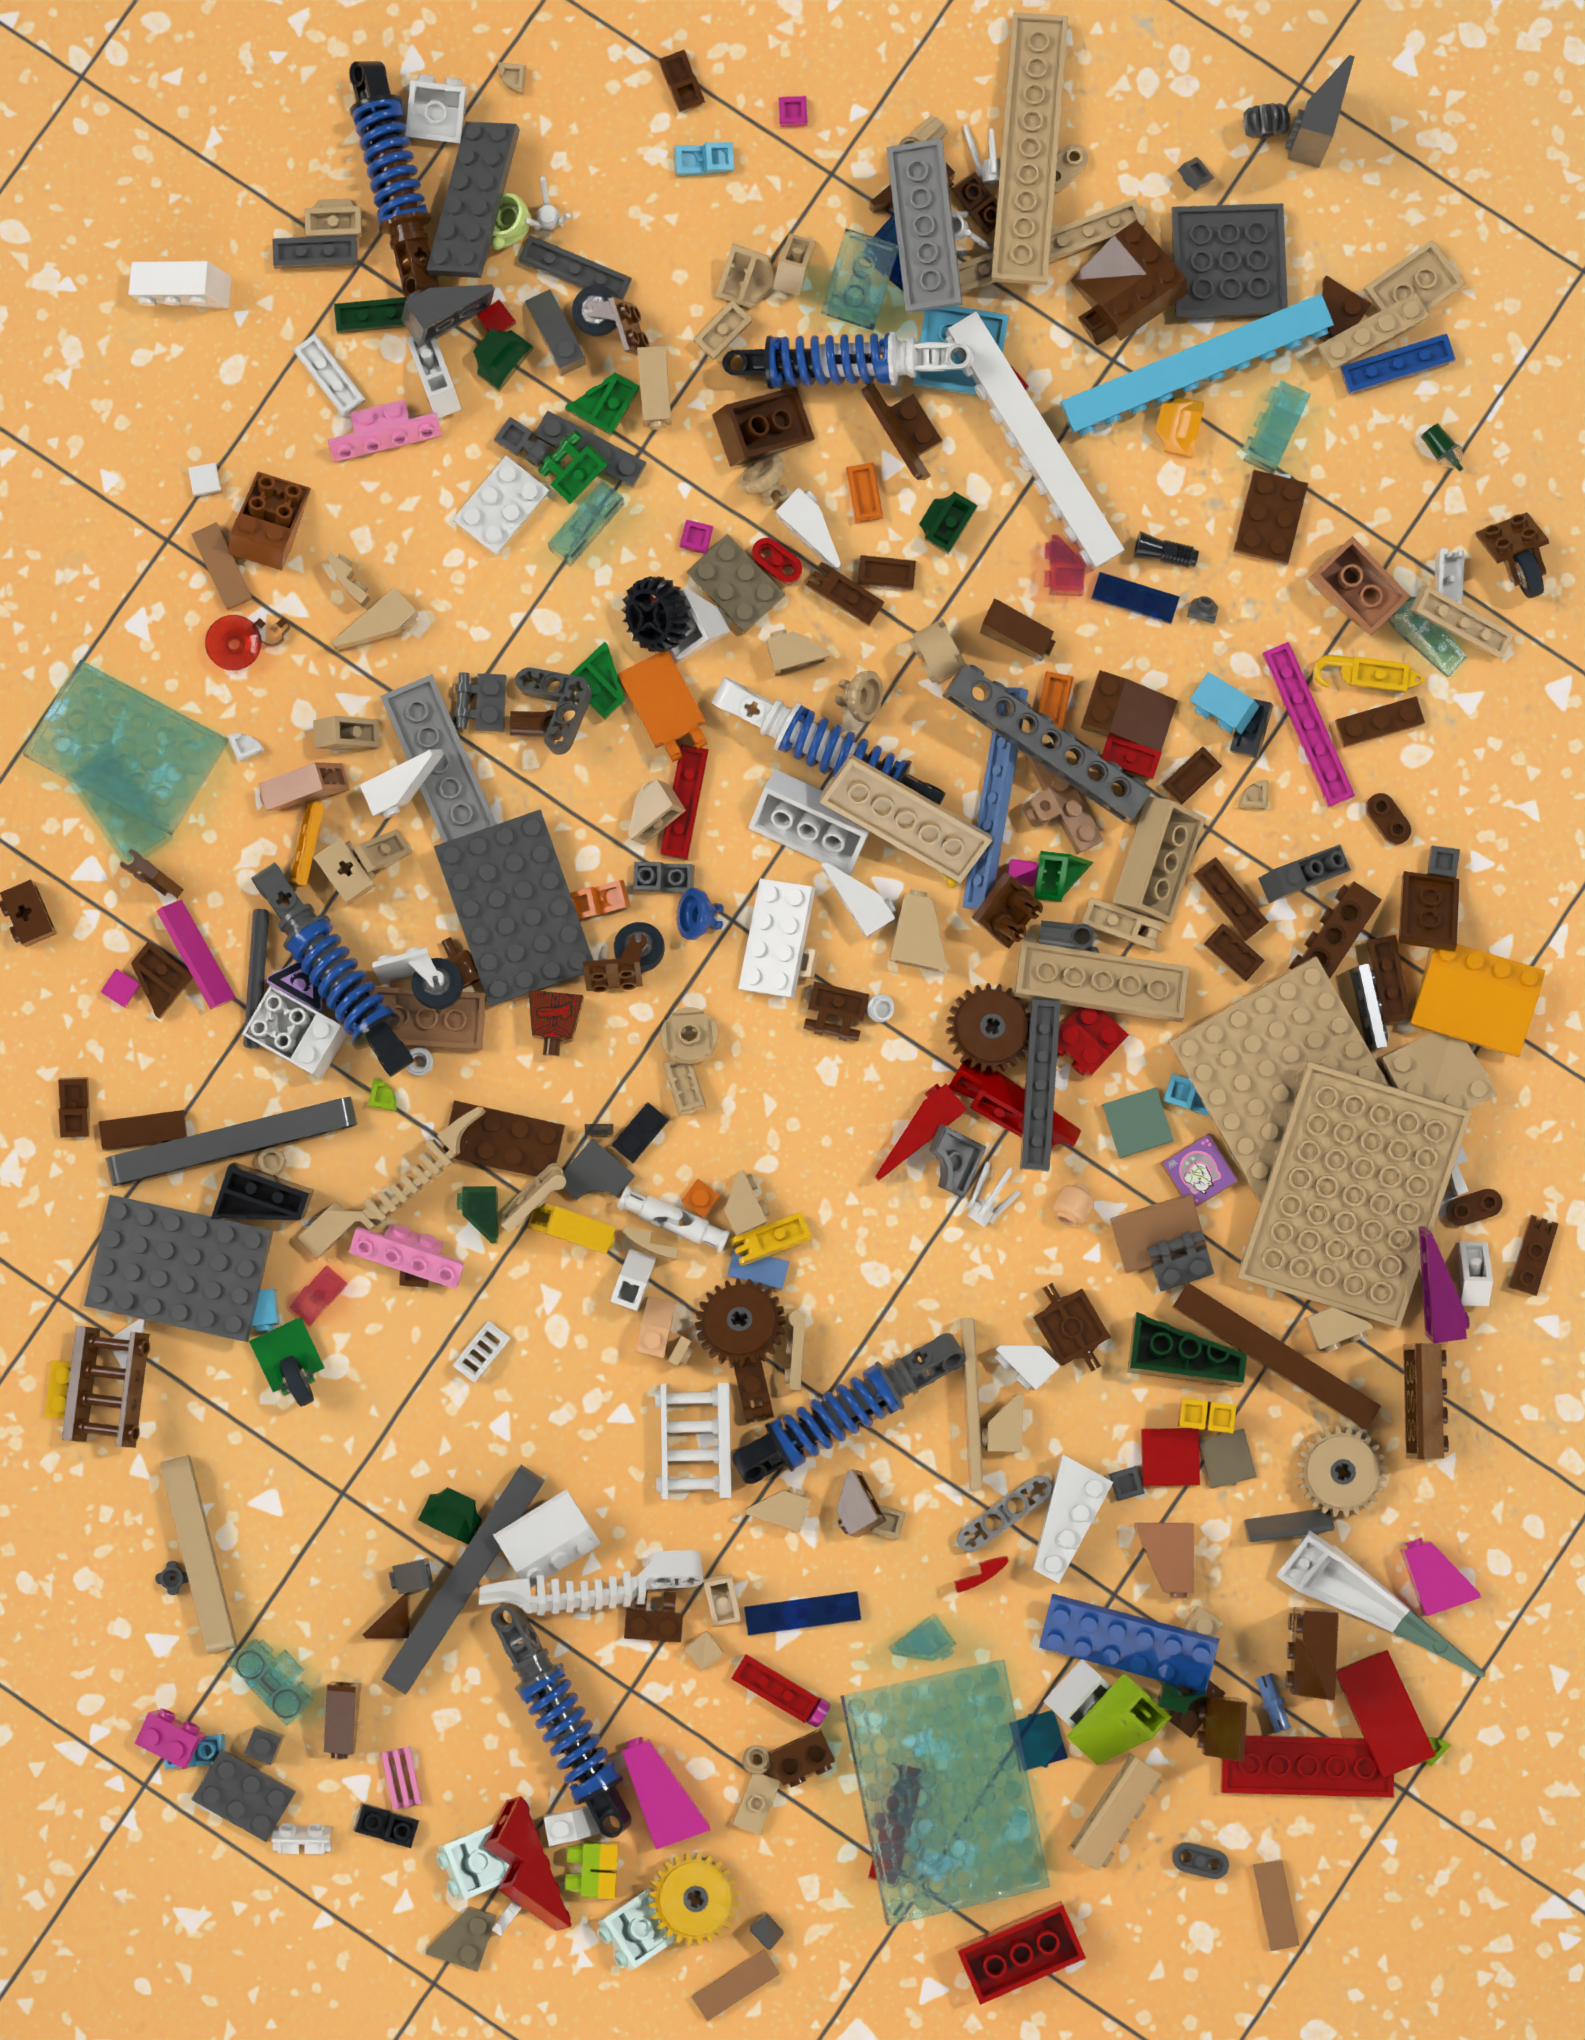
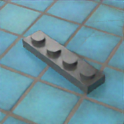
M547 410L534 434L536 438L558 448L560 441L565 436L569 437L574 430H577L583 436L577 444L578 448L582 451L588 444L593 446L609 462L602 472L634 488L646 466L645 461Z

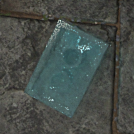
M846 228L820 314L874 331L883 307L900 245Z

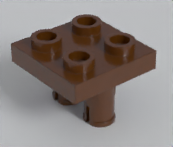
M1004 872L974 913L972 919L1002 946L1009 949L1014 942H1020L1023 939L1019 935H1026L1025 926L1030 919L1039 917L1035 912L1042 913L1043 905L1016 879Z

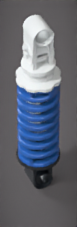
M890 331V333L884 336V339L879 340L878 335L872 333L870 335V342H864L863 335L857 334L855 336V343H849V337L846 334L841 335L840 343H834V337L827 335L825 343L820 344V348L817 335L811 336V348H805L804 337L797 336L795 342L796 349H790L787 336L773 337V335H768L766 337L765 349L731 350L723 357L722 365L724 370L730 375L738 377L766 376L769 389L782 387L785 381L791 387L798 386L800 381L807 387L812 386L815 380L821 386H826L830 380L836 386H840L844 383L845 378L850 385H856L860 378L864 384L870 385L875 377L880 384L897 385L899 376L908 375L909 378H915L917 371L941 372L945 370L966 369L972 364L974 354L969 346L962 343L925 342L917 344L915 338L901 341L897 339L895 331ZM959 348H963L967 353V358L962 364H956L953 361V353ZM740 355L744 362L743 367L739 371H734L731 368V360L733 357Z
M727 677L723 678L711 701L715 706L760 727L759 734L763 736L769 735L775 739L774 749L776 751L780 750L786 753L793 747V757L800 760L807 755L806 763L808 766L814 767L821 762L820 772L823 774H827L833 769L834 777L847 757L852 754L938 805H941L946 795L944 791L936 786L910 775L912 761L909 759L908 761L902 760L901 762L896 760L893 765L895 754L889 752L883 761H880L879 757L882 748L879 745L874 746L869 754L865 753L869 744L867 739L862 738L858 744L853 742L855 733L849 731L845 737L841 736L842 727L839 724L834 725L831 730L827 729L829 720L825 717H822L818 723L814 722L815 712L804 707L800 702L793 708L783 705V701L779 699L773 703ZM757 702V709L760 710V713L756 712L751 715V708L747 705Z

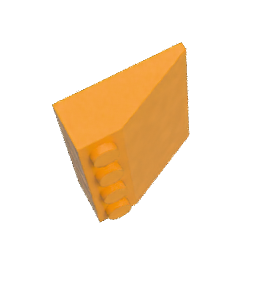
M1457 944L1455 951L1430 948L1410 1025L1519 1057L1540 995L1546 970Z

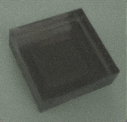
M585 1124V1135L587 1137H613L614 1124Z

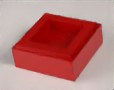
M500 299L477 315V318L488 332L491 329L505 332L516 324L515 319Z

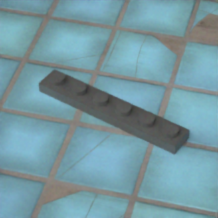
M1031 1000L1020 1170L1050 1171L1061 1001Z

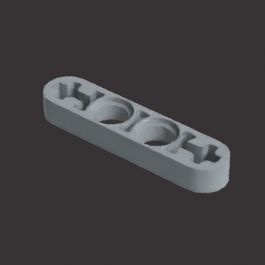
M1034 1476L963 1527L957 1535L959 1547L967 1552H974L1048 1499L1052 1492L1050 1481L1043 1476ZM1035 1481L1040 1484L1045 1482V1494L1041 1496L1037 1493L1032 1496L1031 1499L1035 1502L1030 1506L1028 1499L1020 1491L1025 1488L1026 1492L1029 1493L1034 1489L1033 1483ZM1013 1497H1019L1024 1502V1509L1018 1514L1011 1513L1008 1509V1502ZM996 1514L1000 1517L1001 1525L997 1530L991 1531L986 1528L985 1519L988 1515ZM980 1522L982 1530L989 1536L983 1539L982 1534L975 1538L977 1543L975 1546L972 1547L970 1544L964 1545L962 1541L965 1540V1536L963 1534L967 1531L970 1534L975 1533L978 1529L974 1525Z

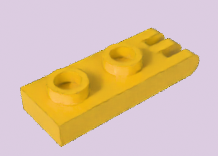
M798 1212L730 1239L732 1246L744 1243V1245L735 1248L734 1251L736 1256L748 1253V1255L738 1260L740 1266H745L811 1241L812 1236L802 1212Z

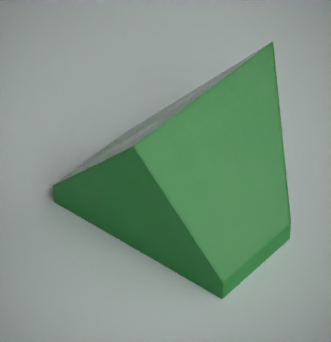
M1040 851L1034 897L1036 899L1062 902L1063 896L1094 862L1071 854Z

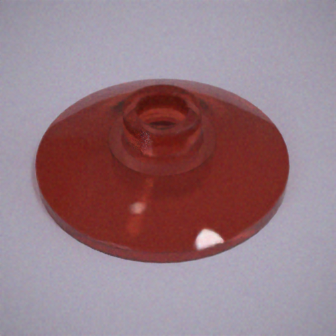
M226 615L219 618L210 626L205 638V648L209 658L218 667L229 671L242 670L250 666L259 656L262 646L261 635L256 625L241 615ZM232 640H238L240 642V645L237 649L230 648V642Z

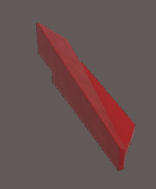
M969 1060L961 1063L949 1084V1088L973 1098L970 1109L1022 1138L1025 1090L999 1071L992 1074L990 1067H987L983 1073H980L979 1065H976L971 1070L969 1069L971 1063ZM1053 1111L1051 1149L1057 1144L1067 1143L1070 1147L1074 1146L1081 1130Z

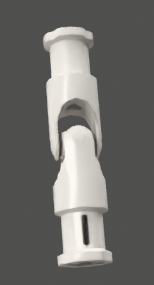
M629 1186L625 1187L617 1206L619 1210L624 1208L639 1215L640 1219L665 1228L697 1244L702 1242L716 1248L720 1254L731 1232L728 1229L724 1231L709 1224L708 1220L673 1207L650 1195L645 1197L632 1191ZM680 1219L684 1220L688 1226H679Z

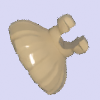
M770 455L755 461L741 473L737 480V487L746 494L761 493L763 503L771 506L774 504L771 492L776 490L781 497L787 494L785 486L780 485L778 482L784 473L782 458L778 455Z
M872 670L862 671L851 682L845 679L839 681L838 686L846 690L844 695L835 696V703L839 706H848V710L857 721L863 723L870 722L879 712L883 700L882 680L878 674Z

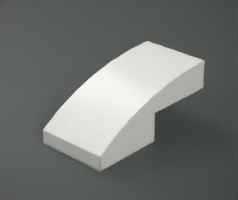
M1462 1145L1460 1146L1449 1179L1454 1197L1468 1192L1458 1167L1459 1164L1468 1161Z

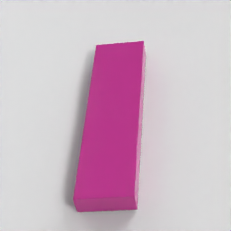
M179 900L158 909L156 912L210 1010L235 999L233 991L183 901Z

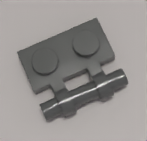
M458 673V683L455 684V693H458L457 708L454 709L456 729L467 730V720L473 719L476 720V731L504 732L507 676L504 674L478 673V683L469 684L470 673ZM469 694L477 695L476 710L468 709Z
M1201 1230L1193 1233L1187 1231L1181 1233V1237L1169 1241L1163 1239L1157 1241V1245L1147 1248L1150 1259L1161 1256V1260L1151 1263L1160 1292L1214 1274L1206 1246L1202 1245L1195 1248L1194 1245L1205 1241ZM1185 1247L1186 1251L1170 1256V1252Z

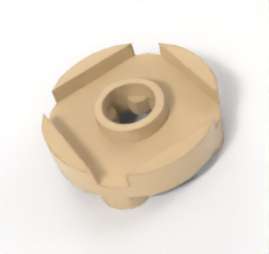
M685 1007L678 1009L662 1025L661 1040L663 1048L671 1060L684 1064H695L709 1059L713 1055L718 1042L716 1023L699 1008ZM686 1030H692V1033L697 1035V1038H693V1041H687L682 1038V1035H686Z

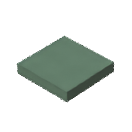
M1157 1087L1102 1104L1119 1158L1174 1141Z

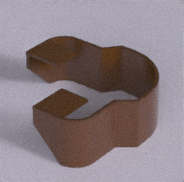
M283 617L276 623L280 628L286 623L288 624V628L282 633L283 638L279 642L274 644L262 642L267 646L281 644L284 641V635L290 630L289 623ZM259 618L253 627L255 629L256 625H258L262 629L266 623ZM255 629V631L260 635L259 639L261 640L262 635Z

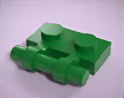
M574 430L569 437L565 436L560 441V446L553 454L549 453L543 459L544 463L538 469V472L544 477H547L551 471L557 476L550 485L569 504L609 464L590 444L582 451L578 448L577 444L583 436L577 430ZM569 454L574 460L564 468L560 462Z

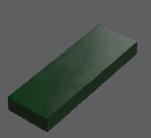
M405 297L334 304L337 333L406 327L401 319L405 301L407 300Z

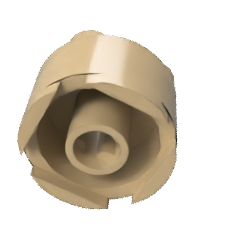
M943 619L912 634L913 638L909 640L918 658L924 657L926 662L922 664V667L931 683L937 681L940 684L955 676L958 670L966 664Z

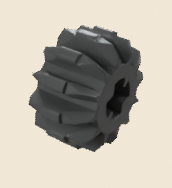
M1281 103L1255 105L1243 113L1245 134L1253 139L1285 134L1290 129L1291 119L1290 113H1288V106Z

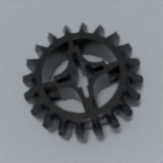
M649 576L636 581L630 589L626 590L628 596L622 599L626 604L621 609L626 614V618L622 622H626L629 626L626 632L632 633V641L639 642L640 648H648L649 652H665L677 647L686 638L685 633L691 629L687 624L692 619L687 614L691 607L687 606L684 602L687 596L680 595L681 587L674 586L673 580H665L664 576Z

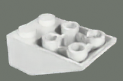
M271 985L242 1033L247 1038L319 1079L323 1078L348 1035L339 1023Z

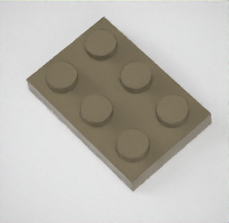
M728 534L687 571L691 579L744 634L785 596V593Z

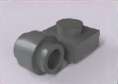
M512 417L508 418L494 438L497 444L517 457L524 449L526 452L524 458L536 467L540 463H544L543 459L549 454L548 451L550 450V447L540 439L530 442L529 440L534 435L533 431Z

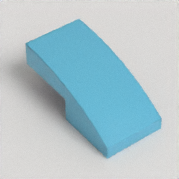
M705 142L704 145H676L674 147L675 176L706 175L734 171L733 143Z
M1172 1074L1163 1101L1210 1117L1191 1081Z

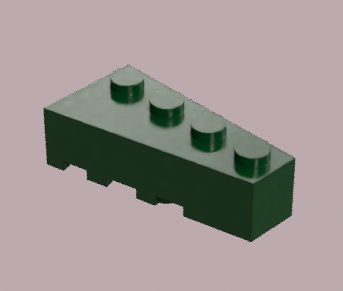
M1139 1312L1135 1313L1127 1373L1239 1388L1243 1385L1247 1354L1213 1341L1210 1342L1188 1331L1185 1332L1172 1327L1165 1322L1146 1317V1315Z

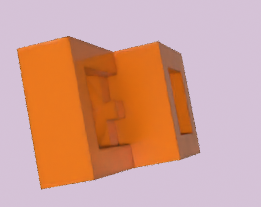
M617 880L570 893L579 920L631 907L624 880Z

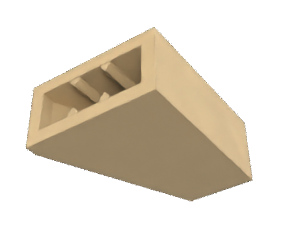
M665 346L637 348L643 424L644 426H649L651 430L664 429L666 425L672 424Z
M911 890L910 894L904 893L890 962L945 973L947 964L933 899L927 897L928 893L919 890Z

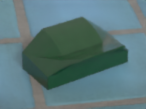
M491 329L473 351L478 364L477 375L500 392L533 351L534 347L512 330L504 332Z
M955 491L946 498L934 499L919 523L925 533V540L949 555L970 522L978 505Z
M447 1487L438 1494H430L418 1520L469 1545L482 1518L477 1514L475 1500Z
M1163 1680L1158 1697V1705L1162 1708L1187 1714L1189 1705L1199 1697L1205 1696L1206 1691L1182 1692L1174 1684Z

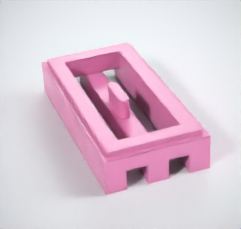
M410 1746L382 1752L381 1755L393 1810L421 1804L422 1800ZM405 1753L414 1799H409L400 1754ZM391 1756H394L403 1801L400 1802L398 1801L389 1760Z

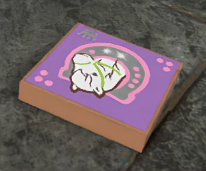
M1209 1133L1160 1163L1180 1196L1191 1193L1196 1207L1239 1181Z

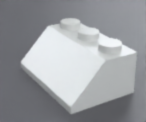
M567 1489L493 1535L519 1578H530V1589L536 1585V1575H544L545 1580L601 1545L591 1524Z

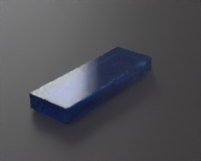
M1099 572L1091 600L1171 625L1180 596Z

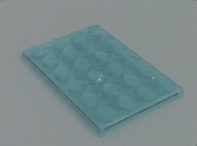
M80 660L23 751V756L164 832L173 835L228 744V738Z

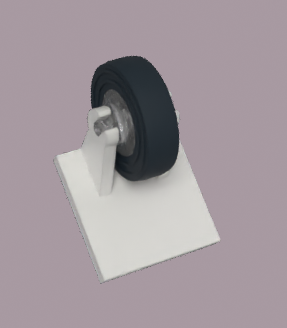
M410 948L405 951V954L397 956L384 955L378 958V961L372 962V967L380 985L412 977V990L416 999L430 1009L438 1010L450 1007L459 999L463 990V978L458 967L447 959H431L427 948Z

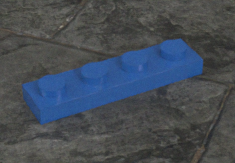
M1446 333L1340 367V372L1347 393L1350 395L1452 363L1456 358Z

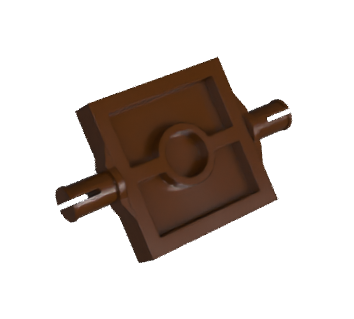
M1053 1282L1048 1285L1050 1290L1047 1286L1042 1288L1051 1303L1044 1311L1033 1316V1319L1060 1365L1063 1366L1073 1359L1084 1358L1091 1372L1096 1370L1094 1365L1097 1369L1100 1368L1101 1365L1093 1351L1099 1344L1108 1340L1111 1336L1084 1290L1081 1288L1069 1296L1060 1297Z

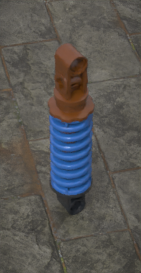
M354 61L349 69V78L353 85L357 103L350 107V115L354 119L356 133L361 137L359 142L360 148L365 151L363 161L368 165L366 173L372 180L370 189L375 194L373 202L379 208L377 211L379 231L383 234H390V247L394 251L396 266L402 283V292L405 298H407L417 290L423 292L428 288L439 287L438 278L430 275L426 270L431 251L428 245L429 237L423 227L429 223L431 217L427 211L426 204H422L425 200L424 196L421 193H414V191L421 187V182L418 179H411V177L416 175L417 167L407 164L413 160L414 154L411 151L403 150L411 142L408 137L399 136L406 132L407 126L403 122H394L403 116L401 97L390 93L386 68L381 61Z

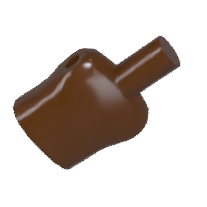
M451 937L443 940L441 943L448 955L446 959L455 964L460 970L463 978V989L480 981L470 951H458Z

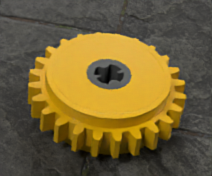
M684 1853V1861H681L679 1856L673 1857L674 1865L665 1862L663 1865L666 1871L657 1870L655 1872L659 1880L650 1881V1884L655 1887V1891L647 1892V1896L653 1897L654 1902L647 1904V1907L655 1908V1913L650 1918L659 1919L660 1922L656 1928L662 1929L665 1927L667 1929L664 1934L666 1938L674 1934L675 1943H679L682 1938H685V1945L691 1946L692 1940L695 1939L696 1945L700 1946L703 1944V1938L708 1943L713 1942L712 1934L714 1933L721 1937L723 1935L720 1929L722 1926L725 1928L731 1927L727 1919L728 1917L736 1918V1914L731 1909L732 1907L739 1906L738 1902L733 1901V1896L738 1895L739 1891L731 1889L736 1880L727 1879L726 1876L729 1875L730 1870L721 1871V1861H717L713 1865L711 1864L712 1856L710 1855L702 1860L701 1853H696L694 1859L691 1858L690 1853ZM694 1892H696L695 1898L698 1899L699 1902L698 1904H692V1906H690L691 1900L687 1899L688 1895L694 1894Z

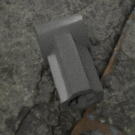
M1041 920L1039 944L1084 951L1089 950L1094 945L1095 932L1088 924H1070ZM1084 930L1089 933L1090 940L1088 943L1081 945L1075 941L1074 936L1078 931Z

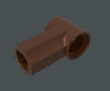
M548 710L546 712L510 711V736L545 737L547 731L545 723L553 717L555 710Z

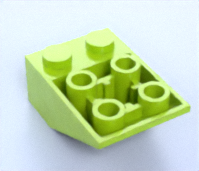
M1124 1673L1066 1738L1096 1765H1099L1152 1739L1172 1717Z

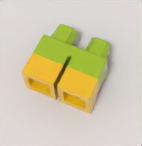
M584 1841L583 1845L568 1846L567 1863H582V1874L566 1873L565 1890L581 1892V1897L615 1900L619 1842Z

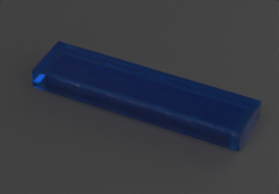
M858 1591L744 1606L748 1635L861 1620Z

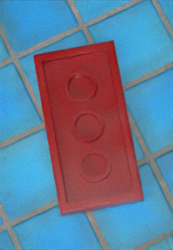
M1388 1650L1336 1671V1678L1382 1779L1436 1756Z

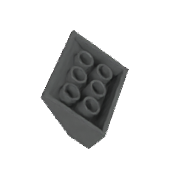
M1349 55L1307 101L1304 110H1298L1285 145V149L1289 150L1287 160L1317 168L1320 167L1334 136L1355 56Z

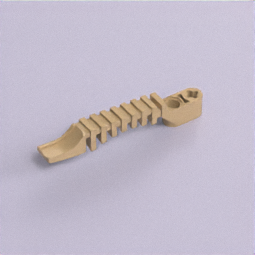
M477 1107L454 1121L437 1135L449 1148L448 1152L435 1139H429L425 1145L437 1156L438 1160L435 1161L427 1152H422L418 1158L428 1169L424 1170L419 1164H414L410 1170L417 1178L414 1180L409 1174L401 1177L400 1180L406 1187L403 1189L398 1183L396 1185L393 1184L389 1189L395 1195L394 1198L387 1191L384 1193L381 1191L377 1197L382 1204L379 1205L373 1197L371 1199L367 1198L363 1202L367 1206L363 1211L345 1210L338 1202H335L302 1232L298 1239L318 1259L358 1222H362L371 1230L378 1225L374 1219H379L381 1222L386 1221L390 1217V1212H396L400 1208V1203H407L411 1199L410 1195L412 1193L417 1194L422 1190L420 1186L423 1184L428 1185L433 1180L431 1178L433 1175H440L444 1171L442 1169L444 1166H450L455 1162L453 1158L461 1153L460 1141L464 1131L486 1111L482 1107Z

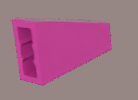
M641 1736L627 1741V1747L622 1749V1753L655 1849L657 1850L710 1831L709 1822L651 1740L643 1741Z

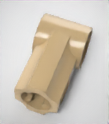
M930 115L909 136L902 138L899 145L944 138L948 134V130L937 117Z

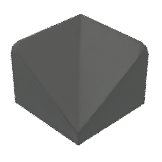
M766 1911L750 1926V1932L767 1950H771L784 1934V1931Z

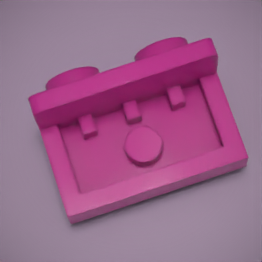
M160 1708V1710L148 1712L134 1744L182 1769L188 1768L199 1742L204 1741L207 1735L200 1732L201 1728L198 1725L189 1721L183 1723L175 1719L176 1714L167 1709Z

